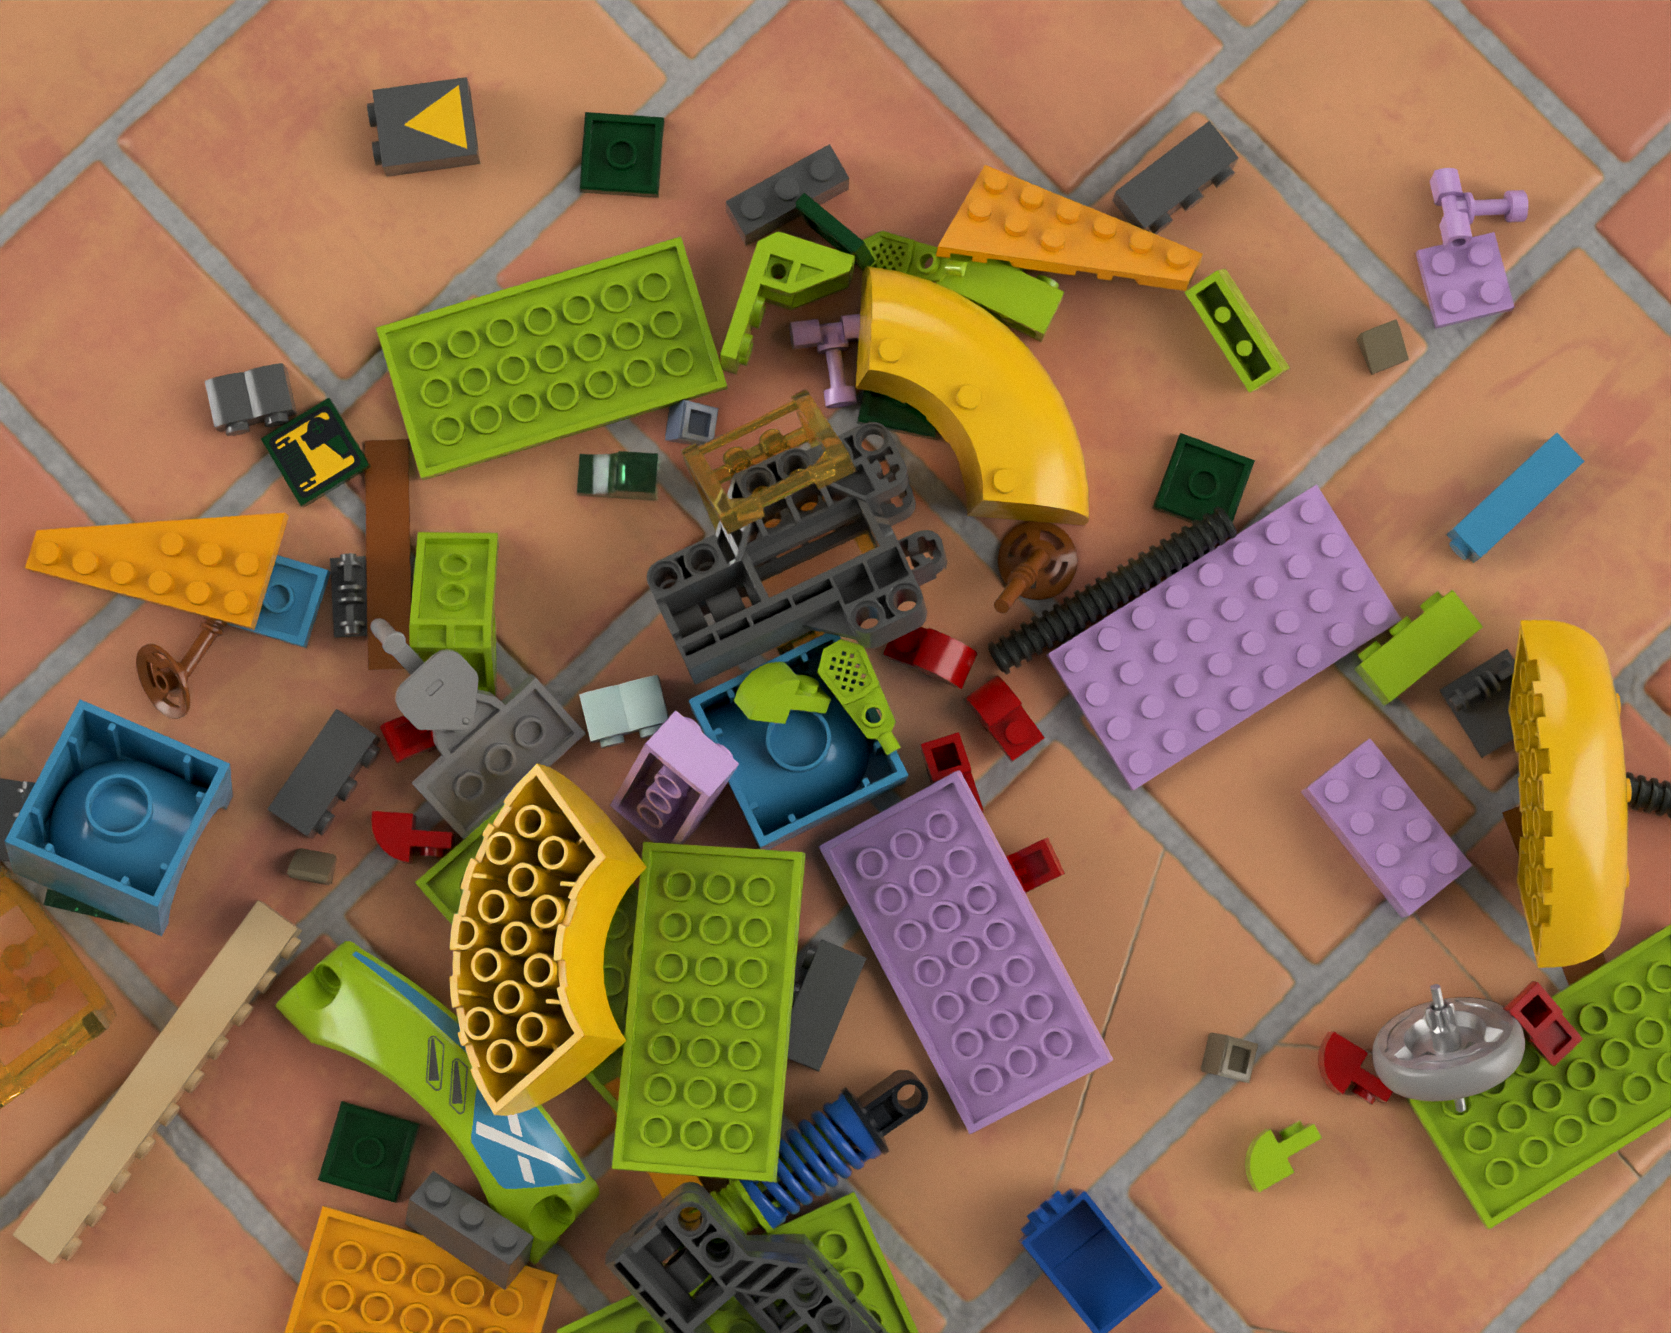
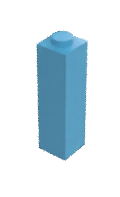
M1558 433L1554 434L1446 534L1452 540L1449 543L1450 547L1461 559L1467 560L1469 558L1474 564L1585 461Z

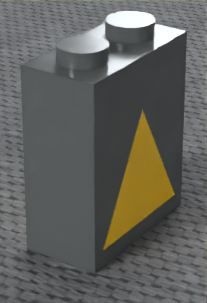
M467 77L372 90L374 103L367 104L370 127H377L379 141L372 142L375 165H382L387 177L480 164L471 89Z

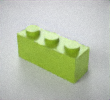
M951 253L952 260L968 262L964 277L947 275L941 282H936L937 284L951 289L981 306L1003 324L1042 342L1064 295V291L1058 289L1059 284L1056 281L1043 275H1038L1037 278L1022 272L1023 268L1013 267L1010 261L988 258L987 263L972 261V256Z
M1226 269L1215 271L1184 292L1249 393L1260 389L1290 369Z
M1453 590L1445 596H1442L1439 591L1434 593L1420 605L1424 613L1414 621H1411L1406 616L1389 630L1393 637L1381 646L1376 640L1358 655L1363 662L1355 667L1354 670L1384 706L1483 628L1481 623Z

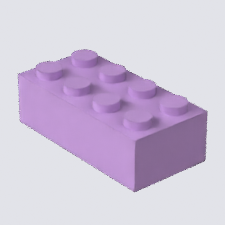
M675 710L645 743L610 806L654 843L684 844L701 825L739 763L733 759L732 753L725 746L718 743L715 744L702 733L700 726L689 717H683Z
M1370 738L1361 743L1301 791L1401 918L1410 916L1472 866Z

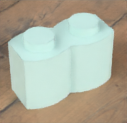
M658 675L579 694L590 741L592 743L600 742L601 748L622 744L625 742L624 735L639 732L640 738L651 737L669 718Z

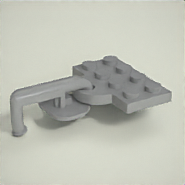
M377 618L371 622V631L382 643L384 651L392 654L410 674L396 691L395 701L398 709L417 729L433 730L434 744L441 754L412 784L463 839L505 804L503 801L515 785L537 763L550 767L586 734L533 674L528 676L501 701L490 692L478 690L477 672L458 652L449 649L441 650L424 663L406 643L405 636L401 632L395 631L386 620Z

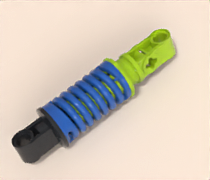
M897 1070L858 1098L846 1087L840 1090L841 1093L838 1094L836 1101L833 1103L827 1102L823 1105V1111L828 1118L821 1111L815 1110L811 1113L813 1125L806 1119L799 1121L798 1129L801 1135L796 1129L789 1128L785 1132L787 1142L780 1137L776 1183L729 1179L730 1184L726 1188H722L720 1192L714 1190L710 1195L745 1234L758 1226L768 1234H771L776 1227L785 1222L786 1216L789 1215L788 1212L797 1214L800 1211L799 1202L803 1205H809L813 1201L812 1193L816 1196L825 1194V1184L831 1188L837 1186L839 1183L837 1174L847 1179L852 1174L851 1167L859 1170L864 1167V1162L867 1160L876 1159L880 1155H885L889 1152L884 1136L915 1114L921 1112L928 1102L927 1089L919 1078L909 1070ZM915 1085L914 1094L909 1099H897L898 1092L903 1086ZM695 1208V1209H693L692 1211H690V1212H688V1213H694V1212L698 1211V1209ZM714 1238L710 1241L712 1243L718 1244L726 1240L722 1238ZM682 1243L677 1250L680 1251L686 1246Z

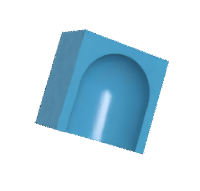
M825 633L764 663L785 662L796 676L806 675L816 679L822 690L831 698L826 714L790 709L786 724L749 720L734 702V699L743 680L752 671L764 664L689 699L691 710L703 733L715 744L718 743L725 746L732 753L733 759L739 763L728 783L759 849L769 850L906 783L908 773L897 751L887 756L877 739H867L817 674L823 649L840 640V636ZM875 708L869 709L865 714L867 721L870 723H877L881 720Z
M80 699L5 839L13 873L162 936L169 924L170 909L178 883L199 837L219 808L226 810L233 797L230 763Z

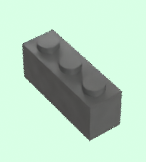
M1208 121L1115 192L1112 201L1130 224L1158 234L1173 221L1170 215L1181 207L1188 211L1204 198L1201 193L1211 184L1218 188L1227 182L1235 174L1232 169L1239 157L1212 123Z
M829 144L727 200L726 213L745 246L800 217L801 214L797 210L795 202L803 193H806L821 205L849 190V176Z
M336 709L267 810L311 839L314 838L316 833L322 836L335 818L331 811L338 801L342 800L345 802L355 790L358 782L354 778L362 766L369 768L377 758L381 750L377 744L381 739Z
M821 939L818 947L810 945L801 966L808 969L803 984L794 983L788 1059L820 1071L866 961L865 957Z
M435 1171L428 1176L409 1198L406 1225L502 1289L506 1290L529 1262L534 1239L532 1235Z

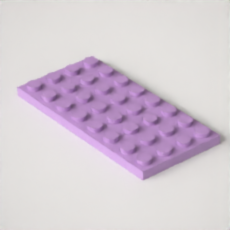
M1316 484L1236 534L1235 538L1225 541V544L1222 546H1217L1212 552H1208L1202 558H1198L1192 564L1187 565L1182 570L1133 599L1046 654L1127 785L1131 790H1135L1402 619Z
M960 770L819 846L969 1134L988 1126L1114 1060Z

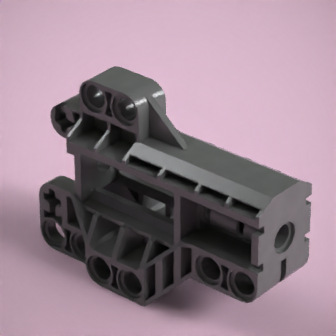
M877 422L865 423L807 451L801 448L788 449L734 474L716 533L651 565L646 577L648 585L695 685L812 630L854 639L865 648H876L908 634L924 624L927 618V609L919 586L936 579V575L943 568L946 569L947 558L942 539L933 531H918L900 540H897L891 526L909 518L915 510L916 502L909 484L906 465L884 425ZM869 435H879L884 439L882 447L878 450L867 451L862 447L863 440ZM842 452L847 456L845 464L835 469L825 465V459L829 454ZM884 460L890 469L886 475H883L880 462ZM794 470H806L805 473L799 477L795 478L789 476L790 473ZM757 487H769L763 494H752ZM898 496L902 499L903 505L896 508L895 504L891 503V498ZM806 503H817L812 510H800ZM769 520H781L775 527L766 528L764 526ZM833 530L832 533H830V534H828V535H826V536H824V537H822V538H819V539H817V540H815V541H813V542H811V543L808 542V541H810V540H812V539H814V538H816V537H818V536H820V535H822V534H825V533H827V532ZM862 534H868L875 549L769 598L762 581ZM799 545L802 546V547H800V548H798V549H796V550H794V551H792V552H789V553H787V554H785V555H783V556H781V557H779V558L776 557L777 555H780V554H782V553H784V552H786V551H788V550H790V549H792V548H795V547H797V546H799ZM928 552L933 559L931 560L930 557L926 558L923 553ZM910 556L912 566H914V569L912 570L910 569L908 562L906 560V557ZM749 597L753 606L745 608L741 598ZM912 601L916 603L914 608L908 611L897 609L903 602ZM709 613L712 614L715 621L710 626H708L704 617ZM867 619L879 620L873 628L864 629L860 627Z
M687 1182L678 1186L662 1200V1203L652 1208L638 1220L627 1233H623L616 1239L606 1252L605 1265L666 1333H715L704 1320L732 1296L739 1301L766 1333H800L798 1329L805 1323L808 1326L801 1333H888L847 1287L844 1278L805 1234L746 1235L707 1190L698 1183ZM686 1207H694L697 1208L698 1211L694 1213H686L682 1209ZM714 1238H722L726 1241L716 1244L712 1243L710 1240ZM683 1243L686 1247L677 1252L664 1266L661 1262L671 1256ZM709 1274H711L712 1278L705 1282L694 1293V1295L691 1296L689 1293L693 1291L695 1288H697L709 1276ZM784 1299L778 1307L774 1304L775 1300ZM794 1309L795 1312L787 1318L786 1315Z

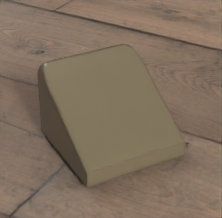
M1397 319L1362 332L1356 338L1371 375L1409 360Z
M300 848L295 852L288 867L287 875L293 879L325 885L332 884L337 860L336 855Z
M1210 1033L1201 1071L1249 1083L1258 1044L1228 1035Z

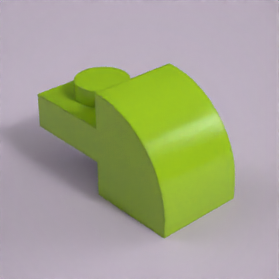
M780 661L764 664L752 671L739 686L734 702L749 720L786 724L790 709L826 714L831 698L822 690L816 679L806 675L796 676L785 662Z
M1299 1120L1279 1131L1282 1138L1278 1141L1271 1129H1264L1252 1140L1246 1153L1245 1170L1248 1181L1255 1192H1261L1295 1173L1287 1158L1322 1139L1315 1124L1308 1123L1303 1126Z

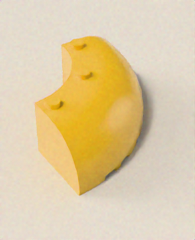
M865 267L862 272L856 389L873 391L889 396L904 404L905 402L925 415L926 419L936 428L947 443L949 442L960 463L959 468L966 491L967 516L1085 526L1089 522V489L1084 456L1077 431L1058 389L1030 349L992 314L951 289L900 271Z
M1520 620L1508 707L1515 752L1519 753L1520 777L1518 778L1523 831L1519 845L1517 884L1538 968L1565 967L1585 962L1602 953L1614 941L1621 925L1625 888L1629 887L1630 881L1627 866V802L1631 801L1632 796L1631 782L1629 778H1626L1620 722L1621 702L1619 694L1615 693L1606 653L1592 635L1577 626L1560 621Z
M538 763L515 785L503 801L505 805L493 824L488 823L482 834L484 839L475 859H470L460 887L464 891L460 900L458 914H454L450 937V950L453 951V976H449L452 1008H456L460 1032L457 1034L461 1046L466 1048L472 1065L470 1071L479 1091L493 1114L499 1116L518 1114L556 1097L583 1079L626 1042L612 1015L606 995L603 970L604 949L611 920L618 904L635 879L647 868L612 820L584 791L561 773Z

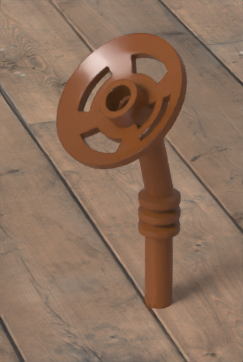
M1030 521L1020 524L1007 534L998 553L999 572L1007 586L994 602L995 610L1004 614L1009 611L1019 596L1030 600H1045L1055 597L1069 586L1077 569V552L1073 541L1064 530L1052 523ZM1045 531L1053 534L1062 542L1064 548L1056 551L1051 543L1040 539V532ZM1025 533L1027 538L1019 544L1014 557H1008L1014 541ZM1031 543L1032 548L1027 556L1021 557L1023 549ZM1050 561H1056L1053 570L1046 575L1044 570L1047 569ZM1062 562H1066L1067 568L1063 577L1056 584L1050 586L1049 581L1057 575ZM1036 581L1035 589L1031 588V586Z
M204 617L206 622H201L200 624L203 630L180 663L176 662L166 650L156 644H146L138 650L136 667L141 685L150 701L162 714L172 719H179L188 713L190 709L188 677L193 673L217 636L223 635L221 627H226L227 623ZM157 653L163 655L166 658L162 659ZM168 694L178 697L180 706L170 702L167 699Z

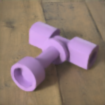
M1442 168L1435 170L1430 179L1434 204L1443 208L1444 216L1439 227L1444 249L1461 250L1468 247L1472 239L1470 224H1472L1474 216L1504 215L1506 222H1524L1527 218L1528 198L1524 190L1506 191L1503 199L1474 200L1472 193L1462 192L1457 169Z
M860 314L841 316L840 322L819 324L818 319L790 322L789 332L792 349L817 346L819 354H826L831 388L823 391L826 408L847 407L857 403L855 387L846 385L842 351L849 349L848 342H856L859 339Z

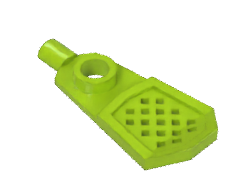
M880 231L863 240L875 260L870 267L900 271L932 282H941L947 275L964 277L968 262L952 260L951 255L950 258L936 256L937 247L885 231ZM933 257L932 265L925 268L926 261Z
M843 639L824 648L817 671L820 678L867 739H877L887 756L900 749L901 747L892 733L896 721L865 648L860 644ZM871 708L878 709L881 713V720L877 723H870L865 717L866 712Z

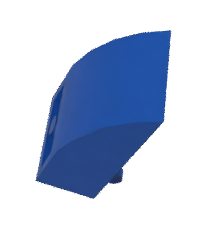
M1069 1189L1064 1194H1061L1058 1190L1026 1216L1030 1221L1021 1228L1024 1236L1018 1241L1093 1333H1108L1162 1289V1286L1085 1190L1081 1189L1076 1194L1072 1189Z

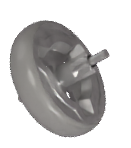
M1434 984L1430 987L1433 1001L1401 1012L1381 1028L1373 1043V1064L1381 1082L1394 1093L1421 1101L1454 1100L1456 1111L1463 1112L1466 1110L1465 1097L1473 1096L1495 1087L1511 1076L1517 1069L1525 1051L1524 1032L1519 1021L1503 1010L1505 1006L1491 1000L1474 997L1443 999L1441 986Z

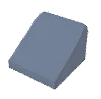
M681 400L675 405L670 406L665 440L713 447L719 408L688 400Z

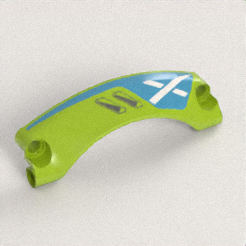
M351 941L341 943L320 961L311 972L295 984L275 1005L311 1043L340 1051L376 1069L407 1092L438 1122L467 1160L486 1195L490 1208L534 1237L529 1258L534 1265L560 1240L559 1236L598 1198L600 1193L597 1183L589 1175L578 1155L543 1106L539 1105L514 1115H494L470 1071L472 1065L466 1048L460 1044L457 1034L460 1032L458 1017L413 981L364 951L357 944Z

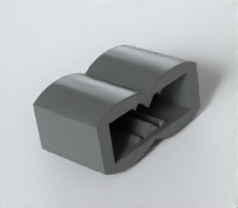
M283 363L262 366L245 372L227 374L205 381L214 427L219 432L225 431L227 436L245 434L250 431L249 426L264 422L265 427L281 426L289 422L288 417L297 414L288 369Z

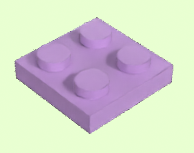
M1495 232L1472 237L1468 247L1465 249L1447 250L1444 249L1442 244L1416 252L1435 329L1509 312L1515 308Z

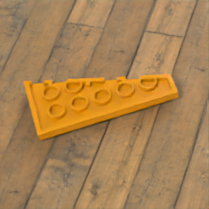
M984 165L941 239L936 256L950 258L951 253L972 256V261L987 263L988 258L1010 261L1012 266L1016 268L1074 276L1076 271L1096 273L1097 279L1112 281L1113 276L1135 279L1138 285L1181 291L1187 290L1201 264L1203 253L987 165Z
M284 512L36 530L25 569L255 630L289 515Z

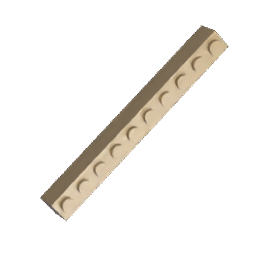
M259 900L256 902L13 1233L15 1238L51 1264L59 1263L62 1259L69 1261L82 1244L78 1237L87 1225L94 1227L105 1213L107 1207L103 1205V1202L112 1191L116 1194L119 1193L130 1179L131 1173L127 1170L136 1157L143 1160L154 1146L156 1140L152 1136L161 1124L165 1127L168 1126L177 1115L180 1106L176 1103L185 1090L188 1093H192L205 1075V1073L200 1071L209 1058L216 1060L226 1048L229 1040L225 1036L235 1024L240 1027L253 1010V1007L249 1004L258 991L264 994L278 975L273 971L282 958L288 961L297 951L302 942L297 938L302 932L299 927L266 903Z

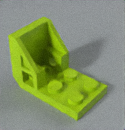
M779 231L759 240L720 353L722 370L737 375L740 364L748 365L754 343H752L753 335L750 333L752 327L759 329L766 310L765 302L793 310L849 288L854 272L855 256ZM775 276H782L783 278L775 279Z
M418 532L409 624L410 647L424 663L441 650L449 649L458 652L477 672L478 690L487 691L496 696L497 653L494 603L499 548L498 533Z

